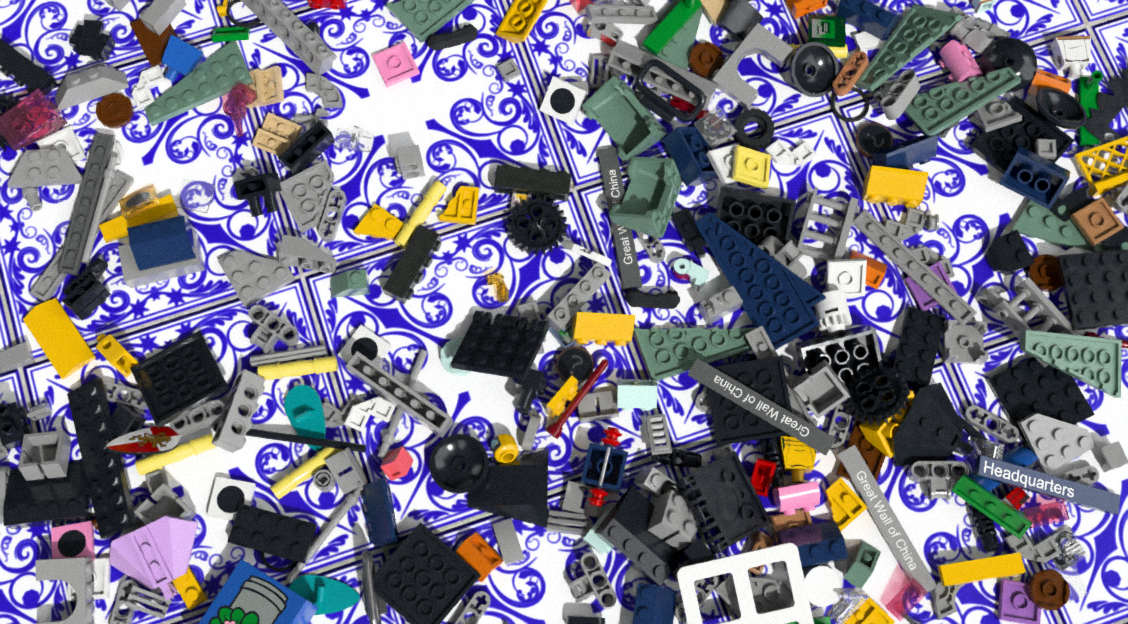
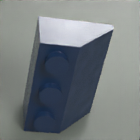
M841 0L836 17H845L846 22L884 41L901 18L902 13L876 0Z
M676 127L662 139L666 150L671 158L674 159L686 187L699 186L718 177L706 155L708 151H711V148L698 127Z
M921 135L872 154L875 165L910 170L914 168V164H926L930 162V158L936 157L938 136Z
M1019 146L1002 175L999 184L1050 210L1068 182L1071 171Z
M184 215L127 228L129 245L140 271L196 259L191 222Z
M381 478L365 485L362 499L368 508V511L365 512L367 524L370 523L371 531H368L370 543H373L376 548L400 543L391 488L387 479Z
M835 520L776 532L778 544L790 542L797 546L802 568L844 561L848 558L844 537ZM783 561L785 572H787L785 561Z
M638 583L632 624H673L677 591L657 585Z

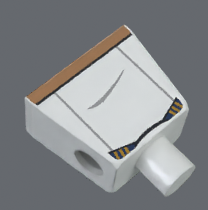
M1091 36L1056 37L1050 46L1058 70L1069 71L1071 79L1080 78L1082 76L1081 70H1085L1090 63Z

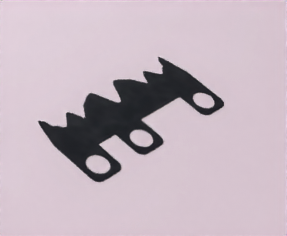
M1125 69L1122 70L1125 78L1117 77L1108 81L1114 96L1099 92L1097 96L1099 110L1091 108L1092 118H1087L1084 124L1086 129L1103 144L1107 143L1104 139L1106 133H1112L1116 140L1121 139L1108 125L1125 105L1128 107V70Z
M1088 186L1072 191L1053 207V212L1061 221H1068L1071 218V214L1096 200L1086 198L1085 192ZM1061 205H1065L1070 209L1068 216L1064 217L1059 214L1058 208ZM1124 226L1122 230L1100 243L1106 246L1107 251L1122 250L1121 245L1124 242H1128V227ZM1090 245L1089 250L1091 252H1096L1095 246L1092 247Z

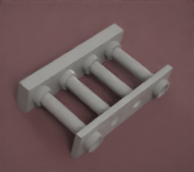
M815 187L812 193H808L806 203H809L798 243L794 242V245L800 251H803L804 255L827 262V260L842 259L859 199L851 197L849 203L842 204L816 196L818 187ZM814 203L842 211V214H845L844 220L840 219L838 221L811 213ZM809 220L837 228L840 231L839 237L836 236L834 238L807 230ZM804 237L833 245L832 247L835 248L834 254L831 253L829 255L802 247Z
M1029 277L1014 288L1018 294L1009 303L1003 300L992 308L1019 340L1021 330H1032L1027 323L1036 314L1044 322L1036 331L1047 332L1051 329L1053 333L1081 336L1077 330L1073 331L1071 323ZM1024 300L1031 309L1020 317L1013 309ZM1037 359V361L1040 362L1044 368L1049 365Z

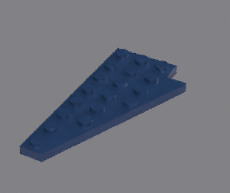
M710 212L695 221L697 228L731 286H734L743 301L742 306L755 328L763 326L775 350L821 325L811 307L827 299L824 294Z

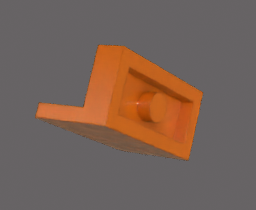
M786 0V5L794 19L825 8L828 0Z
M1037 68L1028 93L1036 96L1038 91L1045 87L1057 88L1068 93L1072 83L1070 79Z
M853 250L849 259L865 258L867 260L865 284L878 289L888 265Z
M477 532L468 537L455 552L481 575L478 579L480 582H483L504 561Z

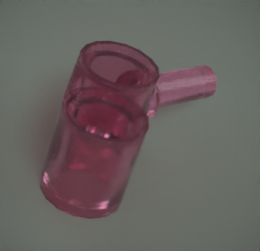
M242 83L234 86L223 106L224 113L234 121L237 137L244 136L241 120L247 115L246 105L253 103L256 98L255 91Z

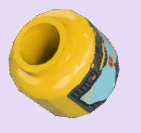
M510 434L496 436L490 445L495 459L502 463L512 462L519 452L516 441Z

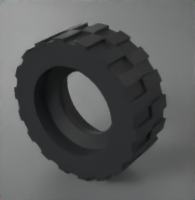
M751 108L750 110H744L735 120L734 129L736 132L733 133L735 142L739 143L740 146L760 151V149L766 148L773 138L775 131L774 121H772V117L767 112H763L761 109ZM750 122H756L761 125L763 132L761 136L751 138L746 135L745 126Z

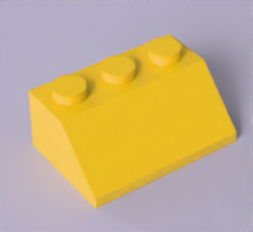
M872 165L864 179L863 200L873 204L881 202L889 206L905 205L907 208L919 207L923 201L929 172Z
M577 312L572 317L571 341H576V344L579 345L595 342V345L605 346L607 343H615L614 346L619 347L626 346V344L632 341L635 315Z
M909 390V402L905 403L907 408H900L902 415H894L896 420L888 418V424L883 420L880 426L877 425L876 421H874L872 426L869 425L868 421L865 424L861 423L859 425L865 438L888 458H892L894 455L892 438L915 397L912 390Z

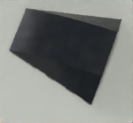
M548 449L517 456L510 463L498 461L489 463L488 473L484 481L468 493V508L547 528Z

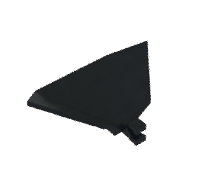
M941 382L918 389L892 438L894 467L912 465L918 461H946L952 452H955L956 448L965 455L971 454L974 447L961 440L963 437V425Z

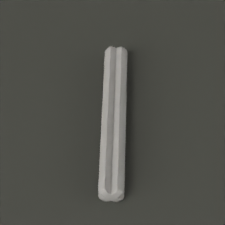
M323 344L251 356L250 364L252 367L276 364L277 362L283 363L326 356L327 348Z

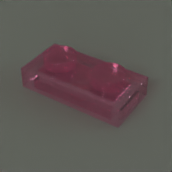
M1063 500L1023 510L1025 517L1032 521L1029 529L1070 520Z
M912 578L885 607L899 621H902L929 592L915 578Z

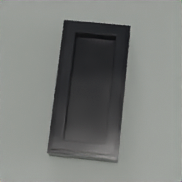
M84 20L78 47L79 55L98 57L104 28L103 21Z

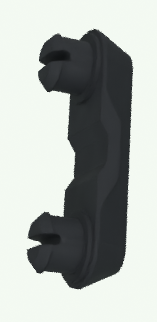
M468 24V26L465 25L454 32L439 35L434 33V35L428 36L427 45L435 51L455 47L474 41L478 30L472 24Z
M630 288L625 296L627 303L631 307L674 309L680 303V297L675 290L673 292L668 290L666 293L650 294L648 292H640L637 288L635 290Z

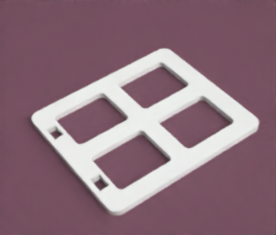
M783 543L680 567L677 571L687 624H702L694 582L699 579L726 573L732 574L740 617L716 624H786L797 621L798 624H814L798 548L793 543ZM785 561L794 604L790 607L757 613L748 569Z

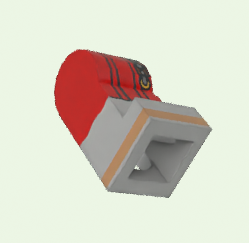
M591 23L587 32L588 37L592 39L595 37L611 47H615L624 35V32L612 23Z
M1015 487L1001 500L1015 510H1019L1020 506L1030 496L1023 489Z

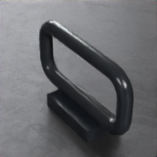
M651 59L647 61L636 76V86L644 94L640 103L668 123H671L675 117L683 122L693 121L704 108L706 103L704 92L660 60ZM651 67L659 68L698 97V103L690 114H683L643 84V78Z

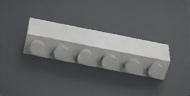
M620 40L611 50L607 65L636 78L638 72L647 61L657 59L704 92L706 103L703 109H707L713 100L718 84ZM651 67L643 78V82L694 105L698 103L699 99L694 93L657 67Z
M357 351L345 366L350 374L439 437L443 438L453 425L452 417Z

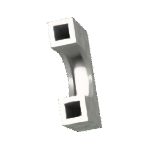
M130 0L105 1L108 5L121 12ZM154 0L140 19L147 29L160 36L187 3L185 0Z
M759 23L755 27H750L744 41L740 40L738 42L735 52L732 55L729 54L723 62V67L721 69L718 68L712 75V82L718 84L717 88L746 110L757 99L758 90L739 76L737 69L741 60L751 54H761L782 68L793 54L791 46Z
M91 557L35 560L36 581H65L73 587L77 596L76 608L67 619L41 621L36 624H94L92 623V615L95 612V605L92 602V594L95 589L94 582H92L94 562L91 561Z

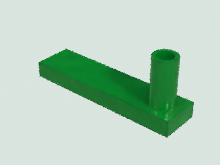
M681 0L643 41L642 46L657 56L702 7V2L699 0Z
M1098 70L1094 71L1090 77L1081 76L1078 79V102L1085 109L1087 118H1092L1091 108L1099 110L1097 96L1099 93V82L1103 78V74ZM1085 126L1078 129L1079 146L1098 147L1100 145V141Z
M964 473L951 489L956 495L1019 539L1032 525V521L1025 517L1023 511L1015 510Z

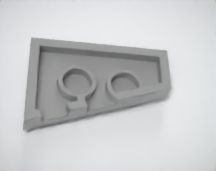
M999 97L975 111L985 132L1022 121V115L1014 112L1007 102L1004 103Z

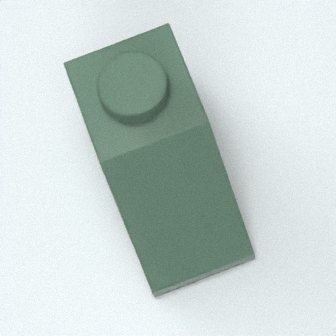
M366 269L346 271L331 278L332 298L370 294L369 275Z
M863 541L848 566L844 579L851 585L862 589L872 575L881 552Z

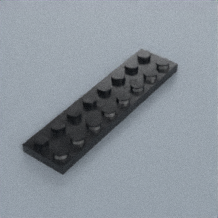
M96 377L71 391L67 396L100 538L108 539L133 526L137 521L121 455L107 450V444L116 439V434L103 381L101 378Z

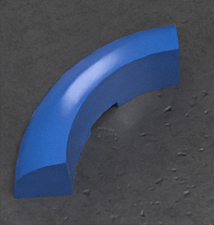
M1014 447L995 459L1026 468L1039 458L1025 447ZM975 472L968 476L988 491L1000 485L999 482L974 476Z

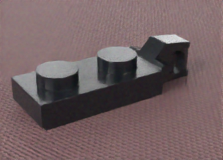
M685 208L672 214L670 218L689 252L694 251L698 260L704 258L706 252L703 246L706 244L689 209Z

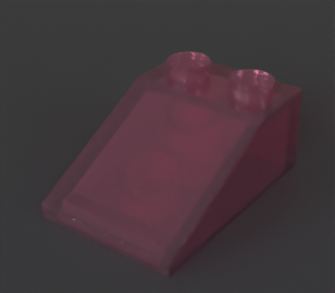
M38 88L0 117V132L13 150L17 151L54 134L68 122L49 96Z

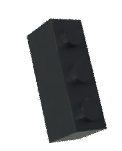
M318 121L278 157L282 167L292 176L302 172L335 142L333 134Z

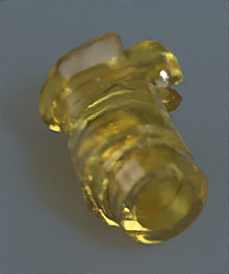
M493 273V275L487 276V284L494 285L499 303L509 301L510 292L504 282L505 277L500 273Z

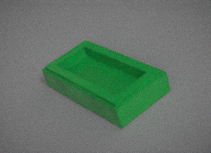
M240 26L214 28L211 36L212 42L249 40L251 30L250 27Z

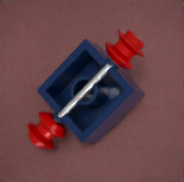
M608 427V429L603 430L606 437L601 438V441L606 446L589 444L580 484L593 487L589 489L592 495L587 500L590 501V505L595 507H601L602 504H606L603 497L608 496L607 492L619 495L628 452L613 448L620 445L617 438L622 436L619 429L614 427Z

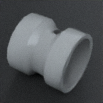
M319 470L313 477L314 485L321 492H330L336 485L335 478L328 470Z

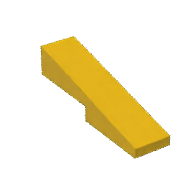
M169 194L99 225L105 243L127 237V228L177 217L178 210L172 195Z
M1020 552L938 566L943 587L1018 576L1026 572Z

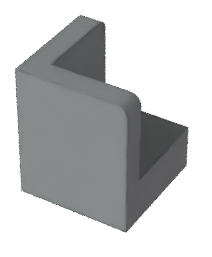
M1119 441L1100 448L1106 461L1105 464L1101 465L1104 473L1128 464V459Z

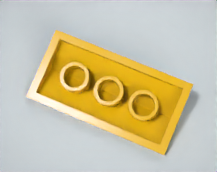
M514 0L495 34L514 44L524 42L548 0Z
M56 298L36 305L23 318L28 329L62 380L96 358Z

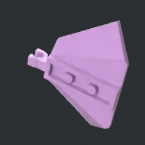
M166 515L111 542L109 564L149 590L160 587L165 599H171L178 594L171 581L187 573L198 522Z

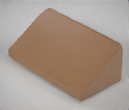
M756 531L749 536L742 553L773 546L775 539L762 531ZM764 565L749 568L748 571L760 576Z

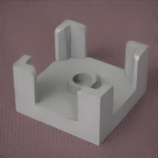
M948 320L943 326V363L984 364L989 359L988 350L984 351L983 335L987 332V321H977L974 325L961 326L955 325L958 320Z

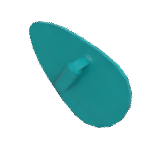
M295 386L288 392L284 402L285 413L291 425L300 436L326 439L325 417L319 394L311 386ZM308 445L315 451H321L324 448L321 446Z
M303 575L295 579L289 586L290 590L319 607L314 616L343 611L352 607L360 600L359 593L350 586L322 576Z

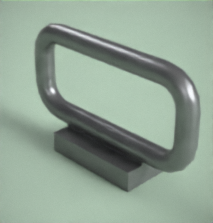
M365 550L362 553L364 574L362 575L366 614L369 617L370 624H382L381 615L388 614L387 603L374 593L372 578L375 574L374 560L371 552Z

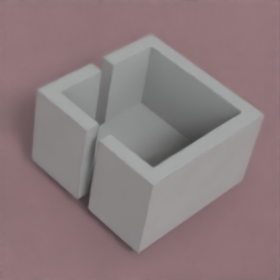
M826 360L812 368L810 375L806 372L793 382L794 390L804 403H807L808 408L817 419L850 397L849 390Z
M65 431L24 434L21 448L23 452L20 454L18 468L26 481L44 479L45 475L48 478L66 477L71 442Z
M165 483L151 495L158 502L156 505L146 499L134 511L146 525L166 515L191 520L196 515Z
M670 490L657 498L648 531L660 539L667 537L665 542L680 551L694 543L698 529L696 526L699 524H697L691 511L698 507L695 505L689 507L687 499Z

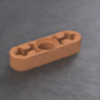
M858 51L852 54L833 82V90L836 95L844 96L848 94L868 65V57L865 52ZM849 71L855 72V74L852 76L846 75V73Z

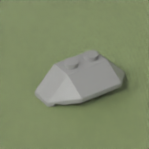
M99 63L67 74L55 96L57 109L60 111L129 88L127 76L124 72L105 63Z

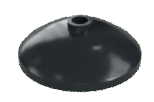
M1003 38L997 40L983 53L980 62V69L983 72L982 76H986L987 73L1010 67L1021 78V83L1005 93L1019 91L1026 87L1035 76L1037 70L1035 52L1026 42L1020 39ZM1012 60L1013 65H1008L1006 61Z
M809 42L801 45L794 52L790 62V77L795 88L801 94L813 98L824 96L833 89V82L839 74L838 62L833 51L825 44L819 42Z
M1053 87L1042 88L1036 94L1035 100L1038 110L1053 125L1064 129H1079L1086 123L1087 114L1085 109L1070 94Z
M455 434L444 438L435 446L430 456L429 469L433 480L440 488L450 493L463 494L474 490L484 481L489 469V458L484 446L477 439L464 434ZM464 464V468L461 470L457 469V466Z

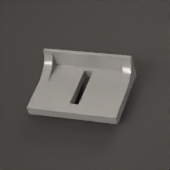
M615 390L586 394L578 405L580 423L619 417ZM595 398H598L601 415L598 416L596 411Z
M348 447L324 460L344 495L368 482ZM352 466L353 470L340 476L339 473Z
M568 481L562 505L563 510L600 518L604 505L595 507L590 505V501L586 500L585 508L582 509L581 504L584 492L589 491L593 487ZM588 492L587 498L591 497V492Z

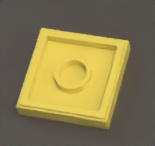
M737 145L734 150L732 180L766 190L769 186L771 155Z

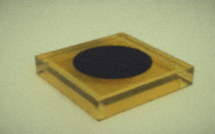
M152 184L119 200L123 217L125 220H128L159 205L160 200Z

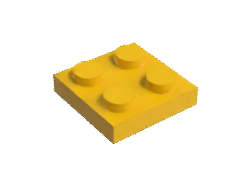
M571 376L546 405L547 415L552 419L556 415L559 417L565 410V404L568 400L571 402L578 393V380Z

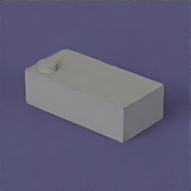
M192 228L196 259L143 271L138 269L130 245L118 246L124 282L130 288H135L205 271L198 234Z

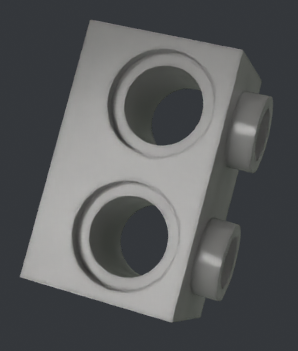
M419 144L396 148L395 164L398 174H402L403 180L425 176Z

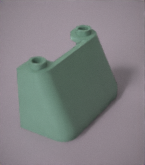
M613 76L582 107L585 109L584 114L590 120L598 121L618 146L617 155L623 161H631L632 157H637L662 140L668 133L651 111L640 103L641 99L624 80Z
M632 157L626 167V173L631 180L621 206L613 205L609 211V218L613 223L651 237L662 238L681 190V176L674 159Z

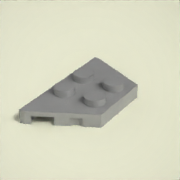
M65 148L26 150L7 185L9 189L82 184L83 179Z

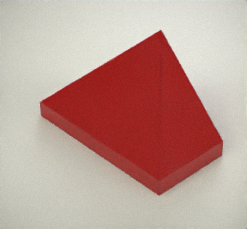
M757 458L754 462L750 481L758 495L768 496L777 465L776 462Z

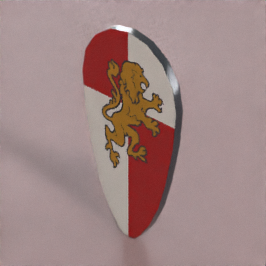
M154 426L137 430L112 440L107 444V450L119 454L143 455V457L147 458L150 454L166 453L174 450L180 443L179 434L175 433L171 428L164 426L158 428Z

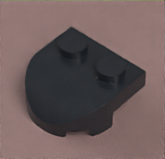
M1018 230L995 239L989 246L986 254V261L989 267L994 272L997 271L1005 276L1013 275L1015 272L1035 263Z

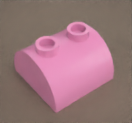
M951 40L940 50L939 54L942 58L939 60V63L944 69L948 67L951 72L948 77L952 83L957 81L959 83L968 81V78H978L983 74L967 46L962 45L961 42Z
M818 481L771 489L775 506L778 512L784 513V516L796 514L795 509L803 508V512L813 511L815 506L820 504Z

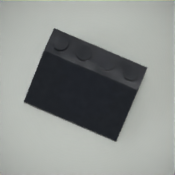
M721 186L716 216L757 246L767 236H774L785 245L789 242L796 199Z
M868 324L848 329L845 332L840 331L795 343L798 362L803 375L806 372L810 375L812 368L826 360L848 390L850 389L848 383L854 384L853 377L860 378L859 372L865 375L866 369L873 372V368L876 367L880 371L883 366L876 329Z
M83 461L68 463L66 477L48 478L45 475L44 479L26 481L19 469L10 470L3 505L4 526L13 530L92 520V500Z
M631 485L594 533L652 584L661 586L673 571L684 548L678 551L665 542L667 537L660 539L648 531L655 505Z

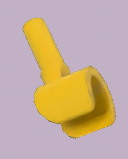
M223 0V5L217 6L219 17L227 16L228 0Z

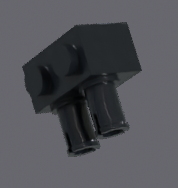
M264 173L234 182L238 200L249 202L251 217L264 215L259 200L261 196L264 197L267 213L279 211L275 197L276 192L282 191L278 173Z
M531 368L525 380L516 379V393L520 394L516 404L517 412L528 415L532 401L538 400L540 395H544L547 380H545L543 372Z
M17 402L7 405L0 403V439L2 446L9 450L22 446L24 434L33 433L30 424H27L26 408Z
M699 538L683 551L681 557L684 562L672 571L671 576L678 583L677 571L680 567L713 560L715 556Z

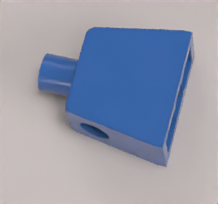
M171 35L162 58V64L168 68L164 78L174 82L178 74L186 77L204 58V53Z

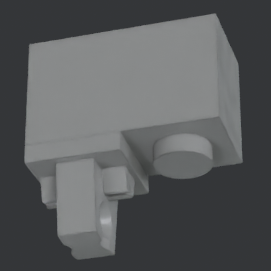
M731 286L700 302L698 311L707 326L740 309L743 301L734 286Z

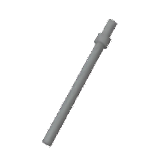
M110 156L107 169L103 173L102 188L81 262L84 264H89L111 181L115 178L116 172L114 170L118 158Z
M423 349L419 352L406 384L412 390L428 353ZM398 407L387 433H384L381 440L383 443L377 455L379 458H385L390 445L394 442V434L404 412Z
M365 485L356 488L352 494L349 493L345 498L346 502L311 545L306 564L349 509L357 504L358 498L365 490ZM298 562L286 579L292 583L306 564Z

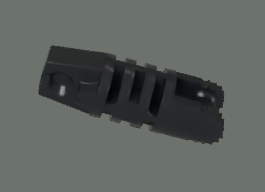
M97 258L85 268V271L83 270L77 276V279L75 278L65 288L64 293L69 295L90 275L99 280L108 268V265L102 259Z
M771 437L772 451H769L767 440L760 439L764 460L777 463L772 486L776 488L784 486L783 475H785L778 439L777 437Z
M671 448L672 453L651 455L652 461L665 465L697 469L702 465L701 454L688 450Z
M972 506L975 526L985 551L998 550L999 544L993 520Z

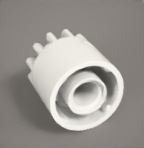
M835 290L822 293L827 299L814 306L816 317L821 323L819 325L820 332L825 333L828 331L829 335L840 331L845 332L846 327H850L852 324L845 292Z

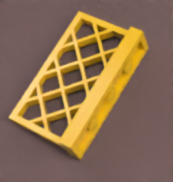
M1128 136L1074 155L1090 188L1088 193L1091 198L1128 184V168L1123 167L1125 160H1128ZM1116 145L1127 147L1125 153L1115 151ZM1103 150L1110 153L1108 159L1099 157V151ZM1112 155L1122 158L1120 165L1110 161ZM1087 156L1092 158L1091 166L1085 164L1081 157ZM1096 160L1106 164L1103 171L1094 167ZM1108 166L1118 169L1117 174L1107 173ZM1091 172L1100 174V180L1093 182L1090 176Z

